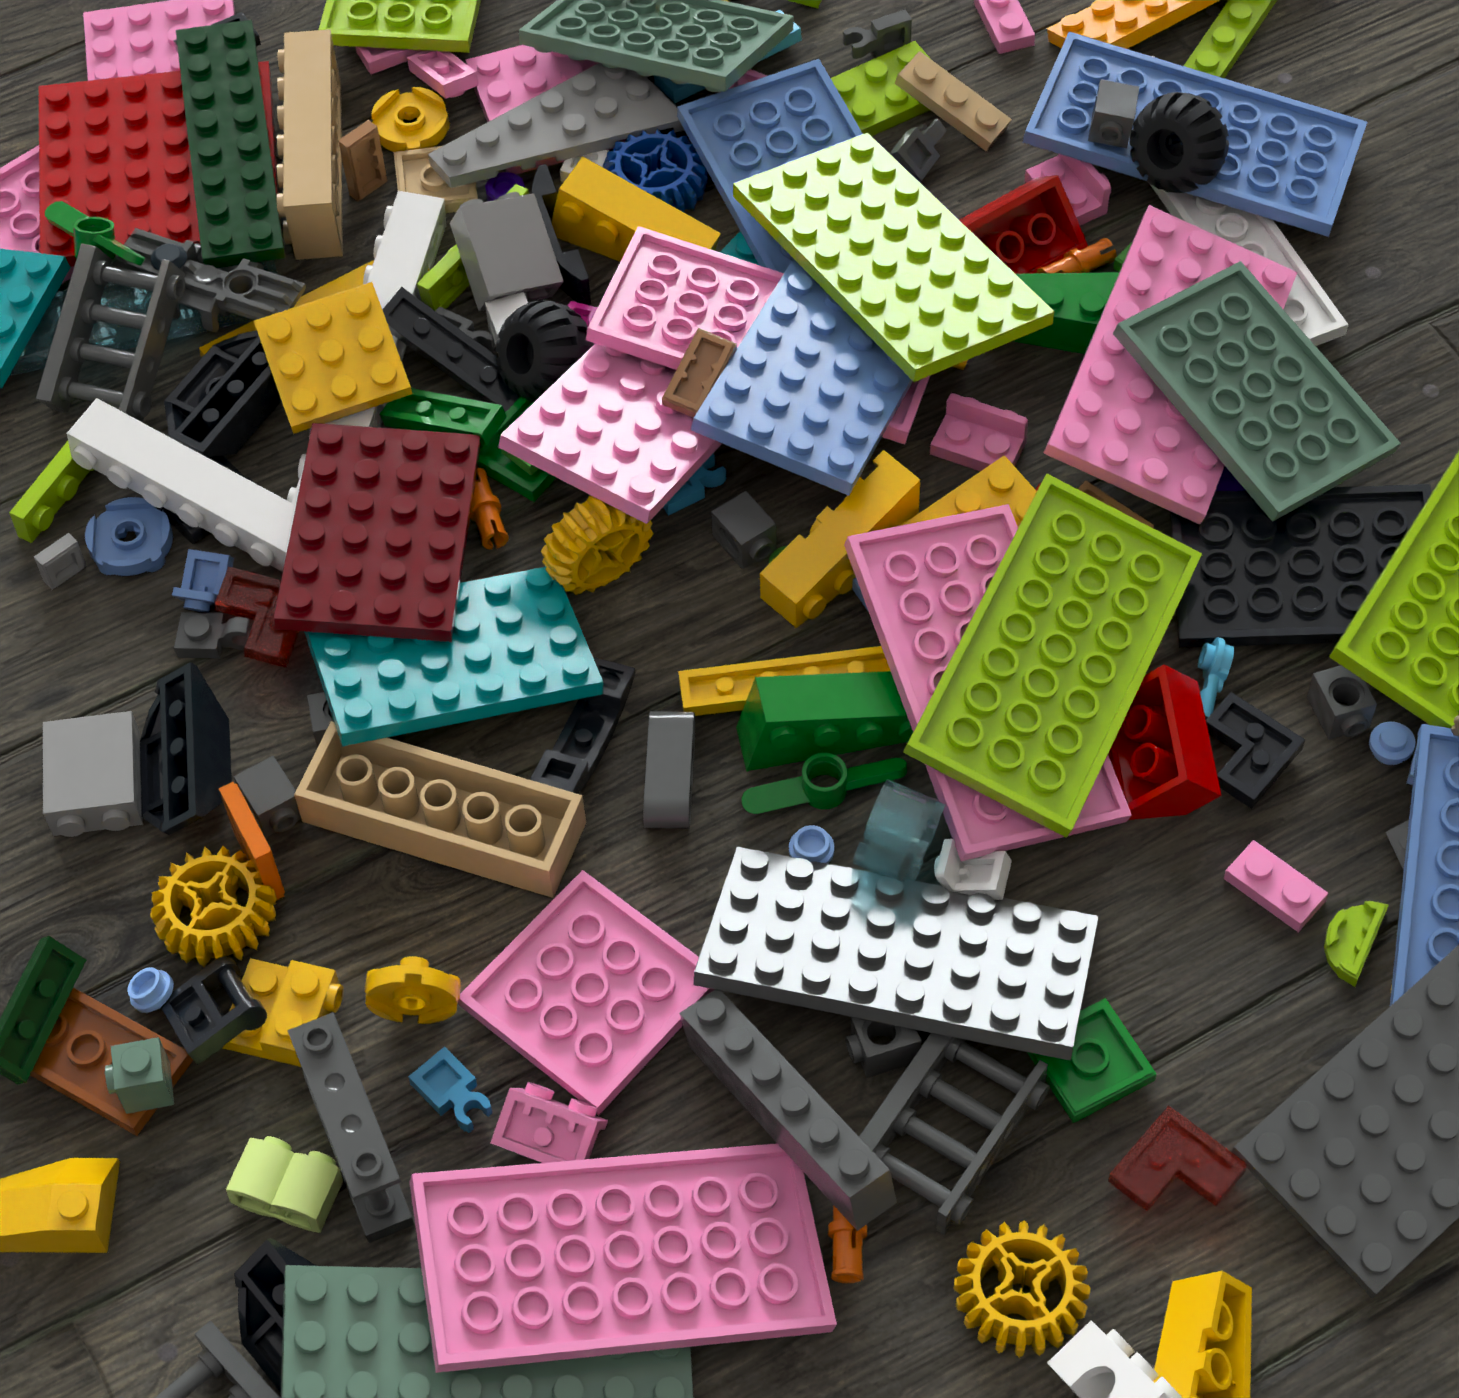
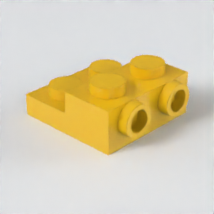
M250 958L241 981L251 997L261 1002L267 1012V1019L256 1030L242 1031L225 1044L223 1049L301 1067L287 1030L328 1015L331 1012L336 1013L342 1002L343 985H340L336 971L333 969L291 960L289 967ZM232 1003V1006H231V1008H230V1011H231L233 1008H235V1006H234L233 1003Z

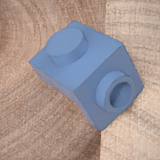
M188 549L181 588L173 587L172 596L183 601L184 608L192 611L209 613L210 606L225 608L234 558L225 554Z

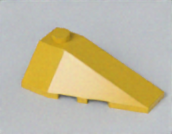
M68 1158L0 1178V1252L107 1253L120 1166L119 1159Z

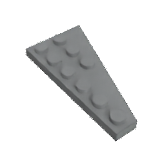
M598 63L429 153L428 157L430 166L450 188L497 177L499 170L519 165L522 170L536 167V161L555 157L558 162L614 148L615 142L627 139L629 134L634 137L640 136L643 130L647 134H653L657 128L659 130L673 128L674 132L683 131L684 128L677 117V107L646 76L639 75L634 70L621 67L607 68L602 63Z

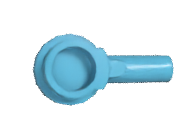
M1216 637L1212 644H1204L1198 659V668L1203 669V678L1205 679L1203 689L1200 691L1205 719L1214 711L1217 692L1220 693L1222 691L1234 656V647L1225 644V640Z

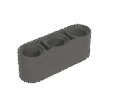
M650 711L643 805L644 828L690 829L695 751V712Z

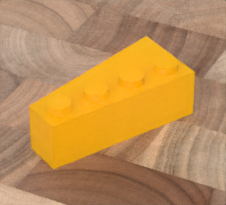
M583 156L559 188L551 221L557 238L620 262L638 226L716 251L721 235L718 231Z
M885 450L873 460L877 468L865 480L859 477L851 494L847 495L834 511L827 506L816 517L810 529V535L807 538L799 534L760 572V598L795 628L799 627L807 619H814L819 616L826 607V604L839 593L845 594L852 589V581L856 576L844 546L848 536L902 526L905 522L919 514L920 479Z
M1224 1271L1172 1281L1154 1368L1159 1376L1153 1382L1155 1383L1162 1376L1182 1398H1250L1252 1287Z

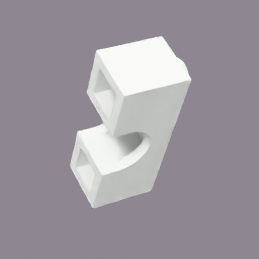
M1092 1321L1047 1362L1079 1398H1182L1162 1376L1155 1383L1153 1382L1159 1374L1138 1352L1129 1358L1135 1351L1114 1329L1106 1335Z

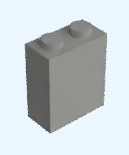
M512 192L502 195L494 201L483 202L482 199H473L460 205L450 222V226L478 311L486 310L485 302L524 292L528 302L553 297L564 281L534 193L520 196L519 193Z
M132 711L43 722V815L53 836L73 837L81 835L83 832L105 829L120 831L129 826L143 825V817H141L140 776L141 734Z

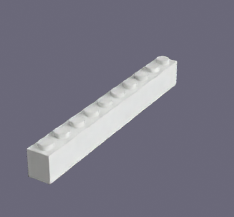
M398 191L393 206H387L384 215L385 231L383 236L377 235L373 253L375 260L373 266H366L363 284L373 283L382 309L401 287L421 300L417 283L425 273L432 269L446 228L444 198ZM392 335L402 362L407 345ZM387 403L325 424L380 428L382 419L379 414ZM302 454L299 461V482L297 488L291 487L287 497V501L294 505L297 503L306 454Z

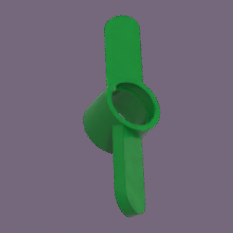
M62 201L54 202L46 208L44 214L49 223L74 237V254L76 259L82 243L96 246L111 259L118 255L129 262L142 266L145 257L115 240L114 223L111 220L102 217H89Z
M818 753L805 761L802 767V776L748 788L742 794L741 804L743 809L750 814H759L803 803H808L817 809H832L843 802L847 790L904 777L908 772L907 763L901 758H891L846 768L845 763L840 757L831 753ZM820 775H829L836 778L839 782L831 787H818L810 781Z

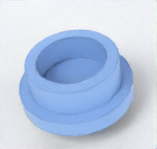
M1383 722L1377 725L1371 732L1369 746L1373 755L1378 761L1386 765H1397L1407 760L1413 754L1416 744L1412 731L1398 722Z
M815 825L804 826L791 837L789 855L790 857L806 859L809 862L828 864L834 855V842L832 837L823 828Z
M153 967L142 969L134 975L128 985L127 992L132 1006L141 1013H149L160 1009L171 996L174 982L172 977L163 970H157Z

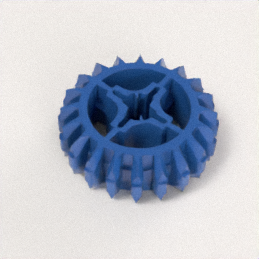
M659 128L653 134H647L644 130L638 137L629 134L625 143L615 142L613 151L607 152L606 163H603V168L682 212H685V209H695L697 201L703 200L704 189H706V184L708 183L707 170L693 144H690L687 136L677 138L674 130L667 135L662 134Z

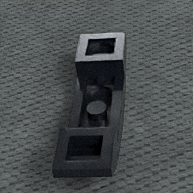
M547 164L540 165L534 177L531 194H535L564 281L560 288L576 302L591 305L589 277L578 249L562 253L551 221L557 200V191Z
M594 657L603 680V694L578 699L553 749L545 750L530 780L576 794L583 789L598 766L613 736L635 677V668Z

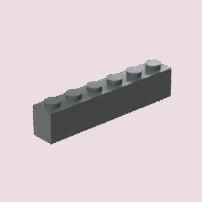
M713 990L679 1013L688 1045L692 1051L857 1231L897 1203L890 1169L722 991Z

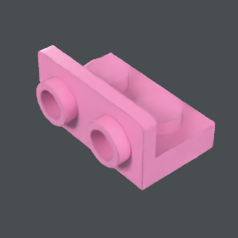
M1059 154L1025 171L1026 183L1037 177L1059 175L1080 226L1107 214L1111 185L1108 178L1103 173H1099L1091 163Z
M951 393L947 399L946 415L930 444V455L978 471H982L1004 455L1015 466L1026 444L1028 419L1013 411L1002 410L981 403L974 398Z
M527 1082L525 1089L509 1088L490 1143L541 1163L584 1160L590 1158L599 1130H605L608 1120L596 1116L597 1107L571 1098L569 1105L552 1099L555 1091Z

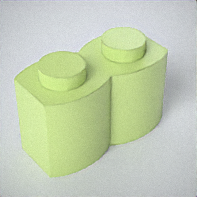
M267 1136L264 1140L250 1138L226 1188L230 1202L250 1212L274 1217L287 1224L320 1233L343 1182L341 1171L336 1166V1161L318 1151H310L308 1155L294 1153L291 1151L292 1148L288 1143L276 1137Z

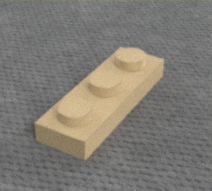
M920 51L904 67L895 80L897 86L986 152L1008 128L1012 120Z

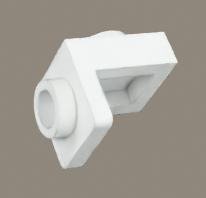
M944 839L941 854L935 860L934 873L936 880L948 891L966 895L984 893L991 896L994 900H1003L1012 860L1006 851H994L982 857L961 861L955 847V840Z

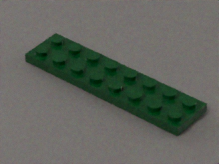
M252 20L176 30L203 264L220 268L239 265L243 258L251 262L285 258L277 210V194Z

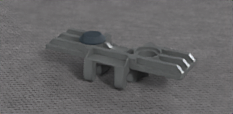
M135 228L124 245L145 257L142 266L129 262L118 255L115 256L111 264L112 267L158 275L162 259L170 260L186 274L184 278L185 291L182 298L177 302L173 319L177 320L180 316V303L198 309L201 314L203 328L215 333L219 329L218 314L228 316L234 313L257 320L293 308L306 289L305 283L265 271L263 264L251 262L244 258L239 265L215 268L211 265H205L202 260L200 243L194 244V242L186 240L183 244Z

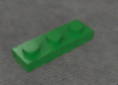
M411 388L413 394L388 402L379 414L384 426L405 430L475 434L480 436V443L484 446L488 445L507 417L502 405L413 388Z

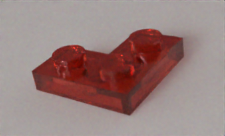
M228 566L215 601V610L254 620L244 647V657L287 668L299 631L275 629L274 615L281 580Z
M1168 1106L1109 1174L1108 1182L1144 1210L1148 1211L1174 1179L1178 1177L1217 1207L1246 1172L1247 1164L1172 1107Z

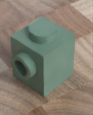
M159 1037L111 1046L112 1064L105 1066L106 1084L109 1094H117L126 1114L174 1105L170 1061Z

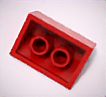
M1059 175L1034 178L959 220L1015 274L1037 273L1039 268L1046 267L1063 259L1065 253L1073 249L1082 250L1088 247Z
M1164 664L1144 676L1108 753L1132 814L1128 820L1187 815L1221 796L1198 681Z

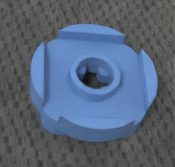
M127 497L114 500L105 505L106 511L100 514L97 519L94 514L89 520L85 530V542L91 558L97 564L101 573L105 575L131 576L146 571L155 572L165 564V556L170 551L173 542L172 528L163 510L161 512L144 498ZM127 532H135L136 538L128 542L119 540L125 538Z

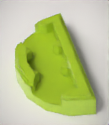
M1365 901L1364 905L1352 906L1346 910L1342 909L1337 912L1328 925L1324 943L1328 964L1339 978L1354 987L1357 984L1385 917L1388 904Z

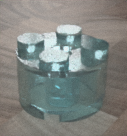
M887 779L865 826L863 843L859 842L853 864L903 883L906 880L915 882L923 865L926 852L930 848L937 832L946 804L939 802L936 798Z

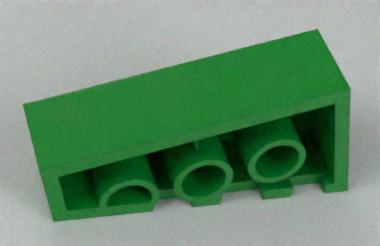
M1119 272L1016 274L1054 311L1052 325L1016 339L1014 342L1085 354Z
M891 671L755 677L736 726L746 772L806 761L809 757L818 753L839 755L909 741L913 733Z

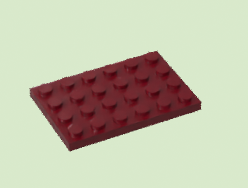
M312 423L274 615L275 629L452 642L481 448L480 436L475 434Z

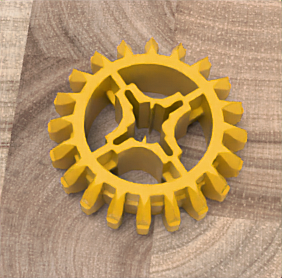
M589 495L587 501L582 504L576 502L573 510L569 513L564 512V518L552 525L553 532L544 538L546 545L541 550L544 557L542 562L546 567L547 573L553 580L563 585L566 592L572 591L575 595H578L588 590L593 593L597 587L606 586L609 582L618 579L624 572H630V567L633 563L642 559L640 554L649 548L648 540L654 534L651 530L653 523L650 520L646 524Z
M204 846L202 857L194 859L192 855L186 852V864L179 866L171 863L169 870L172 877L159 876L158 885L160 890L152 892L151 900L154 907L151 908L150 912L153 923L156 925L155 931L158 938L162 942L164 941L167 950L172 954L179 952L181 959L186 963L196 957L198 963L205 968L211 958L218 959L234 954V957L242 960V949L247 946L257 950L259 943L256 936H269L270 928L268 922L275 921L276 916L273 906L276 904V894L270 886L262 885L252 861H248L246 854L241 850L231 856L229 850L222 846L217 855H212L210 850ZM239 887L249 894L245 907L238 905L235 893ZM183 905L189 907L191 911L190 916L192 920L188 926L179 921Z
M1025 1220L1020 1222L1018 1232L1014 1233L1003 1222L999 1226L998 1238L986 1229L981 1234L982 1245L971 1242L967 1246L966 1254L969 1258H961L957 1265V1271L962 1276L954 1279V1291L961 1294L956 1299V1308L958 1311L968 1312L964 1317L966 1328L970 1329L981 1326L978 1332L980 1343L988 1341L992 1336L997 1338L995 1350L998 1353H1002L1006 1349L1007 1343L1014 1344L1015 1354L1019 1358L1024 1356L1026 1345H1032L1034 1352L1038 1356L1045 1352V1340L1056 1348L1062 1346L1064 1340L1062 1332L1072 1336L1077 1332L1078 1323L1076 1319L1085 1318L1087 1306L1082 1301L1089 1299L1090 1295L1089 1285L1082 1283L1087 1278L1086 1266L1075 1265L1079 1258L1077 1248L1062 1251L1065 1244L1063 1234L1054 1237L1051 1241L1046 1239L1048 1229L1045 1224L1038 1228L1037 1234L1028 1233L1029 1226ZM1018 1258H1028L1037 1262L1025 1263ZM995 1265L999 1271L998 1279L1001 1284L994 1289V1295L986 1299L981 1288V1280L985 1273ZM1057 1279L1063 1298L1052 1312H1049L1045 1307L1046 1298L1043 1292L1049 1288V1282ZM1013 1284H1021L1022 1288L1024 1285L1031 1288L1030 1293L1022 1294V1288L1019 1293L1014 1291ZM1019 1314L1026 1320H1016L1006 1317V1315Z

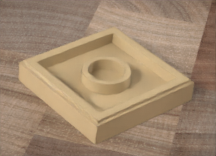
M442 146L394 152L398 191L444 198L445 213L457 212L460 205L464 202L478 199L476 182L450 188L430 166L428 154Z

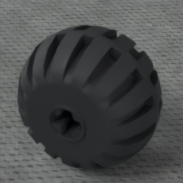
M1168 93L1148 103L1133 123L1129 142L1133 146V149L1130 150L1133 162L1138 161L1139 166L1136 169L1142 177L1148 175L1147 182L1155 188L1172 193L1191 192L1199 189L1195 183L1208 184L1224 165L1229 149V141L1226 140L1229 134L1226 124L1222 125L1220 120L1222 115L1216 107H1211L1209 101L1191 93Z
M539 300L517 308L502 324L498 334L500 339L496 341V352H498L499 356L496 360L498 368L502 369L500 374L504 382L520 397L522 396L528 401L535 402L594 345L593 342L586 340L588 328L586 322L570 307L554 301Z

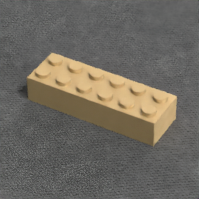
M331 30L284 33V49H278L279 71L284 73V77L277 78L279 99L284 101V105L277 106L280 130L284 129V134L277 135L279 158H283V163L277 164L279 188H283V193H277V210L279 218L286 217V220L283 221L285 244H292L295 260L343 256L342 157L338 142L342 138L341 81Z
M332 721L294 794L302 822L551 898H554L586 825L583 795L390 738L342 746L335 723Z

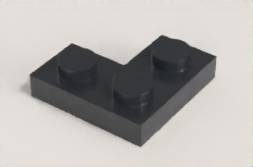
M1232 692L1206 719L1208 733L1236 751L1217 774L1219 786L1251 809L1304 747V738Z

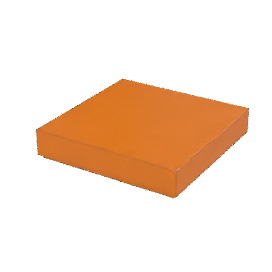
M231 782L220 787L219 791L233 832L244 854H246L247 860L252 861L262 885L270 886L274 889L277 900L284 897L285 891L272 851L238 785Z

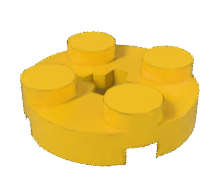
M411 87L412 93L400 94L399 89L383 95L375 103L371 115L372 123L378 127L381 146L392 152L430 148L440 143L447 134L450 124L445 103L437 93L422 87ZM414 118H417V121L413 123L403 122L404 119L412 120Z
M409 956L403 958L400 965L372 969L367 972L365 1004L372 1013L390 1021L402 1023L403 1014L419 1015L418 1024L436 1023L455 1015L458 1000L460 999L461 980L455 975L429 968V962L424 958Z

